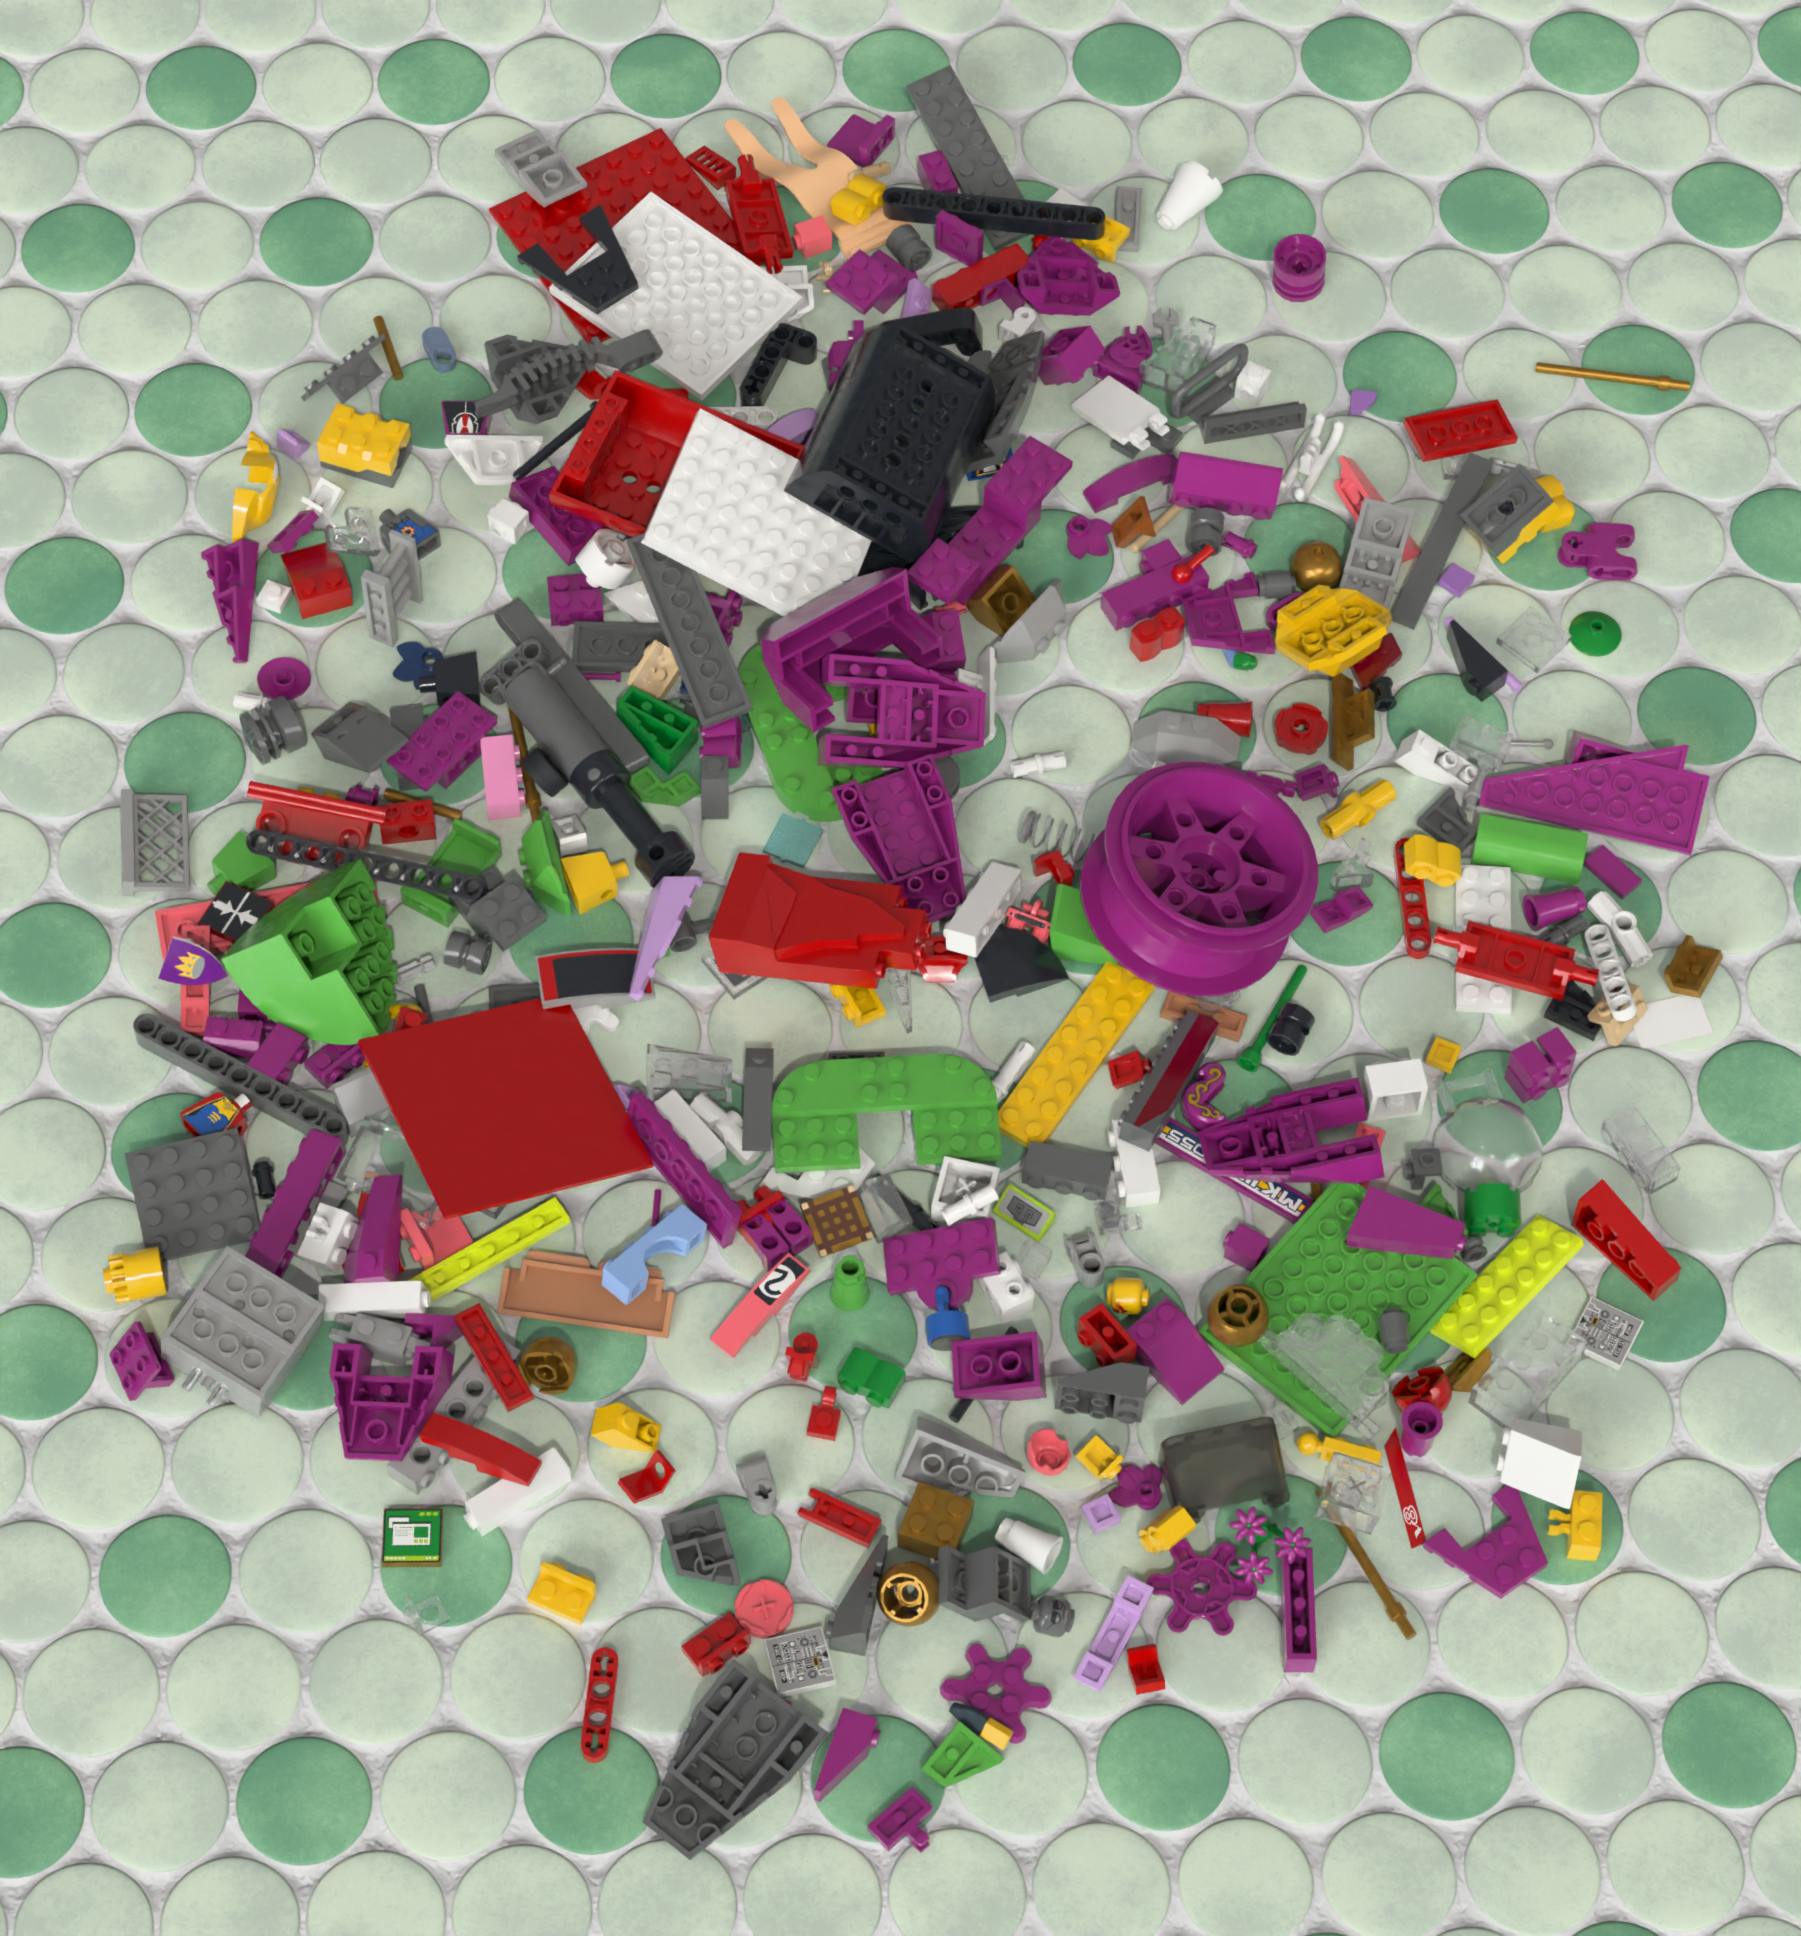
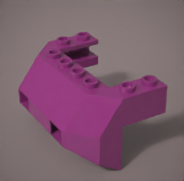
M891 567L856 577L770 624L761 637L764 664L782 703L813 733L836 720L835 716L827 709L833 705V698L819 685L822 679V658L828 654L869 657L893 644L914 664L925 669H929L945 660L942 636L911 609L907 569Z

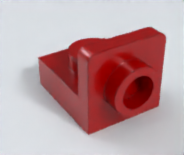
M1138 1050L1107 1061L1112 1084L1117 1090L1142 1081L1146 1073L1151 1074L1153 1071L1151 1070L1152 1062L1150 1058L1144 1057Z

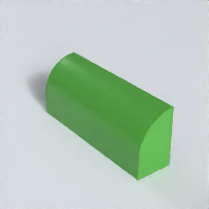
M1481 813L1471 864L1510 867L1512 872L1579 884L1588 834Z

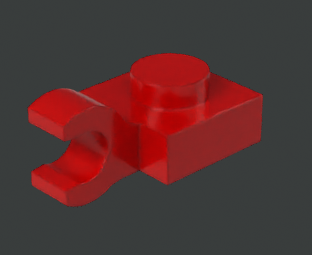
M825 1385L822 1405L812 1406L807 1436L831 1441L836 1440L841 1418V1410L834 1409L837 1397L836 1387Z

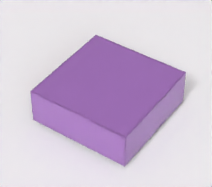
M1453 563L1441 576L1438 585L1460 598L1474 582L1475 575Z

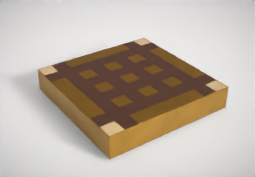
M854 1185L800 1204L806 1224L813 1231V1242L820 1259L874 1238Z

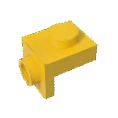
M1097 1435L1074 1456L1098 1481L1106 1477L1111 1480L1122 1469L1119 1463L1124 1459L1121 1454L1116 1455Z

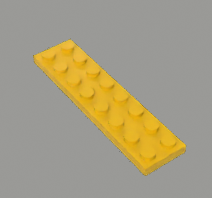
M1106 962L998 1111L1000 1133L1026 1148L1029 1147L1030 1141L1046 1144L1152 996L1155 986L1140 979L1116 963Z

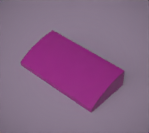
M554 466L512 482L509 498L512 502L518 503L523 509L529 511L530 523L567 566L576 563L575 558L599 529H608L551 504L549 493L560 474Z

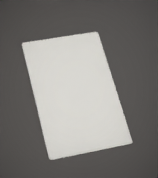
M1686 995L1646 1003L1647 1011L1633 1027L1642 1049L1713 1033L1701 999Z

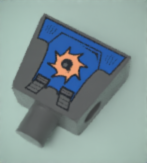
M391 509L381 513L379 520L383 525L379 528L380 537L389 555L391 553L389 538L391 529L399 533H407L415 539L418 561L441 546L439 530L411 509H406L398 515Z

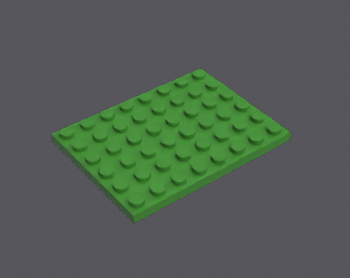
M1332 1183L1241 1283L1257 1290L1264 1297L1269 1308V1324L1265 1333L1258 1341L1244 1347L1225 1345L1213 1336L1208 1322L1198 1331L1207 1344L1329 1438L1339 1436L1477 1278V1273L1456 1257L1452 1260L1355 1248L1346 1245L1348 1232L1367 1192L1359 1183ZM1234 1307L1232 1311L1242 1314L1245 1312V1309ZM1399 1309L1407 1315L1410 1343L1408 1344V1350L1403 1353H1386L1385 1348L1381 1345L1378 1317L1385 1310ZM1251 1315L1249 1323L1252 1324L1257 1318L1253 1319Z

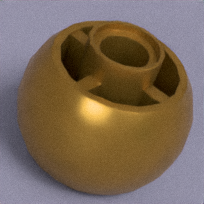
M1233 1284L1220 1289L1214 1294L1207 1308V1322L1213 1336L1225 1345L1232 1347H1244L1255 1343L1263 1336L1269 1324L1270 1313L1266 1300L1257 1290L1247 1285ZM1242 1307L1245 1309V1312L1237 1314L1232 1311V1308ZM1251 1315L1253 1319L1257 1318L1252 1324L1249 1323Z
M905 1561L888 1568L878 1583L877 1601L881 1611L890 1621L905 1627L917 1626L927 1622L935 1615L940 1606L938 1604V1578L929 1567L919 1562ZM908 1585H914L919 1593L917 1598L912 1597L908 1593ZM895 1586L898 1587V1588H897V1591H896L897 1599H896L895 1594H894V1587H895ZM916 1605H919L917 1611H911L904 1608L905 1606L914 1607Z

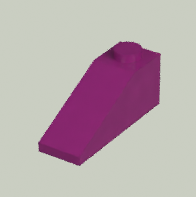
M842 1709L814 1789L815 1801L821 1802L868 1757L871 1747H877L881 1735V1730L877 1729L878 1718L850 1709Z

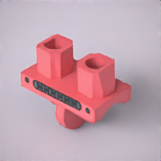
M1039 899L1036 900L1034 906L1024 903L1022 910L1031 913L1030 915L1009 907L1006 913L1008 918L1006 927L1022 931L1025 927L1033 929L1032 935L1046 945L1050 938L1049 930L1051 923L1039 919V917L1048 920L1050 912L1042 909L1043 901Z

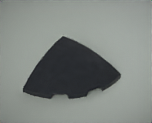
M999 925L977 958L974 957L990 1003L1015 994L1019 997L1069 980L1068 974L1057 955L1039 941L1037 937L1019 929Z

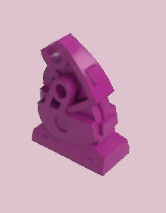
M1141 325L1137 326V334H1131L1130 326L1125 327L1124 336L1114 340L1106 348L1104 355L1099 357L1100 361L1094 365L1093 376L1101 380L1111 376L1139 395L1142 389L1143 376L1147 372V364L1151 363L1153 349L1152 342Z

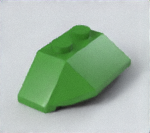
M548 809L542 810L522 836V849L517 850L520 866L526 865L527 872H523L526 889L531 888L534 899L564 915H571L570 899Z

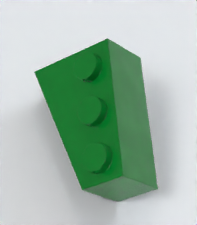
M632 685L617 701L616 715L643 746L647 754L669 776L698 742L699 720Z

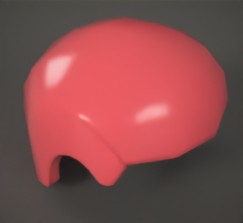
M1040 1429L1032 1434L1026 1450L1027 1461L1030 1466L1044 1476L1059 1475L1067 1469L1071 1458L1067 1440H1061L1053 1429Z

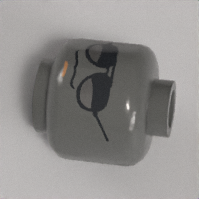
M1044 1595L1039 1599L1038 1603H1032L1029 1611V1620L1033 1621V1627L1037 1633L1059 1638L1065 1632L1069 1633L1071 1631L1075 1610L1071 1609L1068 1600Z

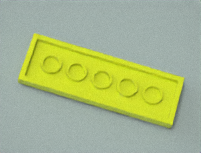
M1537 1215L1477 1276L1476 1280L1430 1331L1431 1334L1476 1358L1584 1246L1583 1239L1546 1218Z

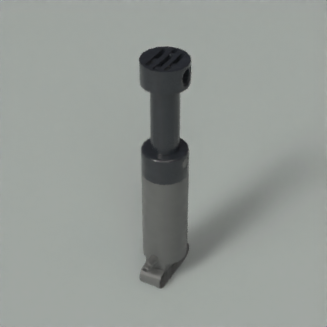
M536 639L524 641L480 680L479 690L481 694L493 704L502 705L506 703L589 808H603L637 850L638 855L635 859V866L652 888L664 876H684L694 863V852L678 832L662 831L628 788L631 782V775L627 768L555 680L554 676L564 668L568 660L562 656L546 668L551 661L550 651ZM536 651H539L538 654L534 658H532L533 654ZM518 668L517 673L512 676L513 671ZM498 686L497 690L492 693L494 687Z

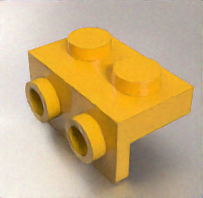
M829 984L834 999L839 998L842 1003L841 1008L847 1021L851 1020L856 1029L886 1016V1010L874 989Z

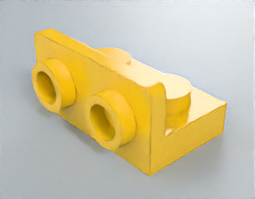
M1105 215V234L1101 239L1084 240L1071 238V241L1079 248H1084L1095 254L1098 258L1113 263L1116 260V251L1130 235V228Z
M542 1561L540 1574L527 1597V1601L539 1608L582 1625L597 1596L596 1584L586 1575H574L567 1572L566 1568L558 1563L552 1562L549 1564Z

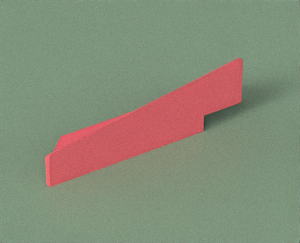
M1342 455L1339 458V462L1342 464L1340 479H1336L1335 490L1357 522L1364 497L1382 502L1385 501L1353 459ZM1410 534L1401 563L1419 557L1422 552Z

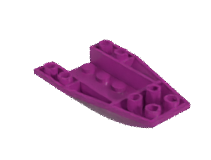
M932 754L907 762L904 770L858 785L857 780L831 788L832 795L851 840L884 884L901 885L903 895L908 900L907 908L926 910L928 921L931 923L955 915L957 907L960 904L962 905L966 899L952 801Z

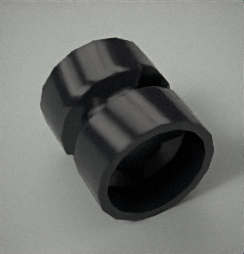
M1286 1003L1277 1015L1278 1022L1272 1025L1266 1040L1277 1052L1295 1056L1300 1052L1305 1042V1037L1314 1025L1315 1018L1306 1008L1298 1004Z

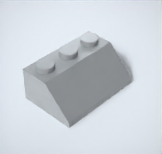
M370 1068L332 1085L337 1113L345 1118L351 1138L357 1135H365L383 1123L388 1124L395 1121Z

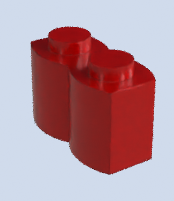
M1175 607L1161 610L1153 619L1144 620L1132 629L1130 650L1140 662L1155 658L1161 650L1175 647L1183 639L1185 619Z

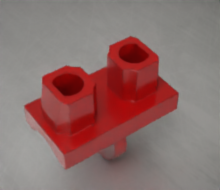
M809 1332L798 1334L793 1341V1348L788 1346L786 1348L785 1356L790 1362L787 1374L792 1379L807 1382L810 1369L818 1368L819 1359L815 1354L818 1350V1341L813 1334Z

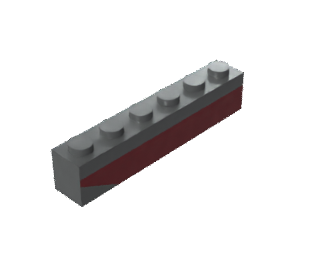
M1188 1010L1184 1019L1179 1018L1173 1029V1037H1167L1162 1048L1163 1054H1157L1152 1063L1151 1070L1153 1071L1151 1074L1146 1073L1140 1084L1141 1091L1134 1092L1129 1103V1111L1124 1110L1119 1118L1118 1126L1121 1127L1119 1139L1150 1152L1183 1096L1185 1088L1190 1084L1213 1045L1219 1022L1191 1010Z

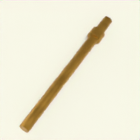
M1537 362L1536 372L1657 387V390L1668 391V389L1689 391L1690 381L1670 379V376L1665 375L1652 377Z
M507 705L515 745L519 744V763L526 791L524 796L526 808L530 810L533 823L541 813L542 801L540 793L536 791L534 780L529 776L521 763L529 755L522 723Z
M1326 1488L1320 1489L1316 1492L1317 1498L1386 1606L1385 1612L1392 1622H1396L1406 1640L1412 1639L1417 1633L1405 1616L1407 1612L1403 1605L1393 1597Z

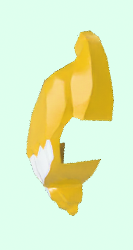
M253 431L250 432L247 452L242 459L241 466H250L248 482L265 483L267 487L261 494L252 490L235 489L232 543L245 539L248 531L268 523L272 516L279 490L280 477L278 475L276 459L269 453L268 444Z

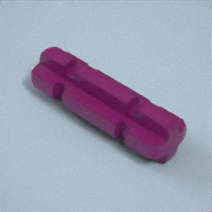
M1247 771L1248 776L1258 780L1276 794L1282 792L1283 796L1294 797L1297 788L1295 782L1286 780L1285 783L1282 782L1283 779L1265 774L1258 776L1257 772Z

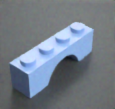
M683 1204L674 1211L669 1210L663 1216L661 1222L655 1227H648L637 1242L629 1243L620 1256L616 1259L611 1258L604 1265L601 1285L627 1306L646 1290L649 1272L645 1262L661 1253H675L685 1257L704 1241L707 1224Z

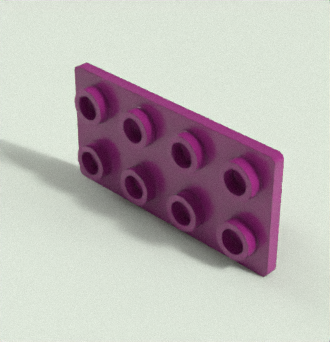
M456 692L408 738L409 741L401 747L397 754L390 756L386 760L387 764L425 792L437 781L439 785L447 789L482 755L480 740L497 724V718L462 693Z

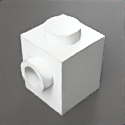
M1248 361L1237 377L1234 397L1257 407L1269 390L1271 370L1261 364Z
M504 498L497 505H493L487 514L489 531L495 537L503 538L515 545L530 527L529 511L523 509L518 503L510 502Z

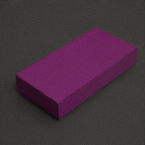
M1604 845L1599 847L1583 862L1584 867L1622 900L1641 885L1642 879Z

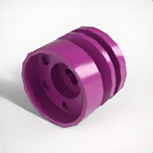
M1307 234L1290 235L1278 242L1274 249L1272 284L1276 293L1283 299L1291 302H1306L1314 299L1321 293L1325 284L1326 251L1323 244Z

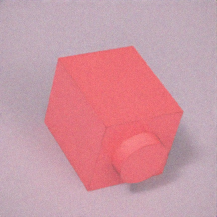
M821 215L794 224L792 242L795 249L800 250L805 259L832 250V232Z

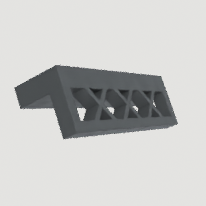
M1299 401L1199 417L1198 424L1204 444L1304 428L1307 408L1305 403L1299 404Z

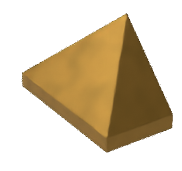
M1485 1348L1476 1358L1463 1352L1445 1371L1450 1380L1452 1391L1487 1393L1492 1356L1490 1349Z

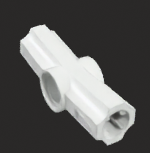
M1600 891L1594 895L1587 903V908L1601 924L1608 927L1613 943L1619 946L1631 967L1638 968L1645 965L1652 959L1653 953L1636 927V917L1631 912L1624 911L1606 891Z
M702 1093L694 1098L693 1102L689 1105L691 1109L744 1166L751 1165L762 1155L763 1151H742L743 1119L737 1112L733 1110L726 1112Z

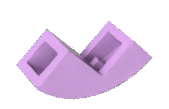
M814 408L802 409L785 416L766 431L797 444H806L820 415Z

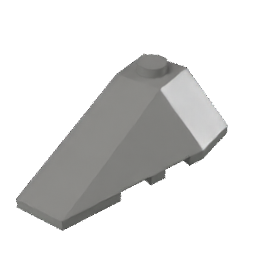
M918 1416L906 1442L894 1479L915 1488L918 1482H922L939 1489L949 1490L952 1493L968 1491L977 1492L979 1495L1014 1498L1024 1477L1025 1470L951 1429Z

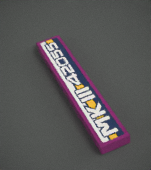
M1169 1118L1155 1144L1208 1174L1198 1134ZM1211 1175L1294 1224L1313 1205L1312 1199L1282 1182H1262Z

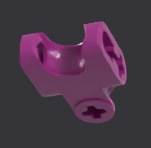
M1593 523L1586 527L1585 533L1568 532L1562 538L1561 547L1557 554L1558 561L1565 567L1588 568V575L1594 579L1631 580L1638 573L1636 560L1633 557L1619 554L1615 549L1631 546L1635 540V529L1632 525Z

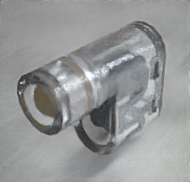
M1116 1199L1094 1203V1214L1100 1236L1143 1228L1140 1212L1120 1215Z

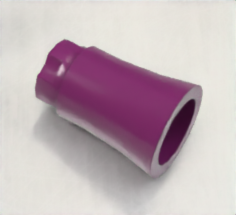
M1579 887L1563 888L1539 894H1526L1522 901L1526 922L1535 932L1553 923L1574 917L1586 910L1585 895Z
M1415 1402L1404 1410L1402 1415L1403 1432L1401 1435L1404 1452L1409 1456L1422 1457L1431 1449L1436 1435L1443 1426L1442 1415L1434 1405L1427 1402Z

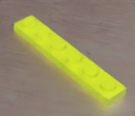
M556 1197L408 1281H421L427 1290H430L432 1303L570 1224V1217Z

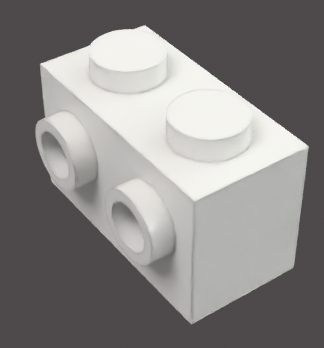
M1007 1252L999 1255L1000 1275L976 1279L1002 1324L1032 1311L1034 1298L1036 1297L1029 1282L1025 1283L1021 1277L1022 1271L1018 1262L1015 1259L1011 1260Z

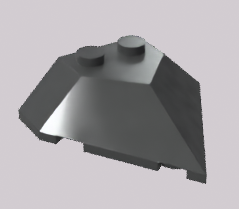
M508 334L486 341L484 344L491 380L497 389L501 387L504 375L509 374L510 369L514 367L519 369L521 364L526 361L530 364L533 362V358L536 357L544 358L545 353L550 352L554 354L555 350L560 347L562 350L567 349V346L538 340H532V342L517 340V336ZM581 361L582 371L578 373L575 372L571 364H569L570 373L565 376L560 368L557 369L558 378L554 380L547 373L548 383L542 386L538 380L539 391L533 393L530 389L531 399L525 401L520 394L516 395L515 397L519 404L510 408L516 419L538 424L558 417L587 371L584 362Z

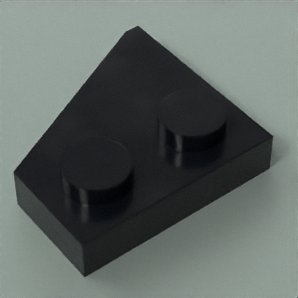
M1574 980L1567 982L1562 1001L1553 998L1544 1014V1018L1592 1041L1595 1040L1602 1028L1600 1024L1588 1020L1587 1016L1596 1004L1586 990L1582 991Z

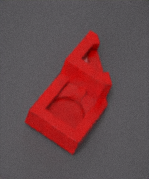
M587 369L576 389L589 400H597L601 398L611 378L605 379L598 371L593 370L589 372Z

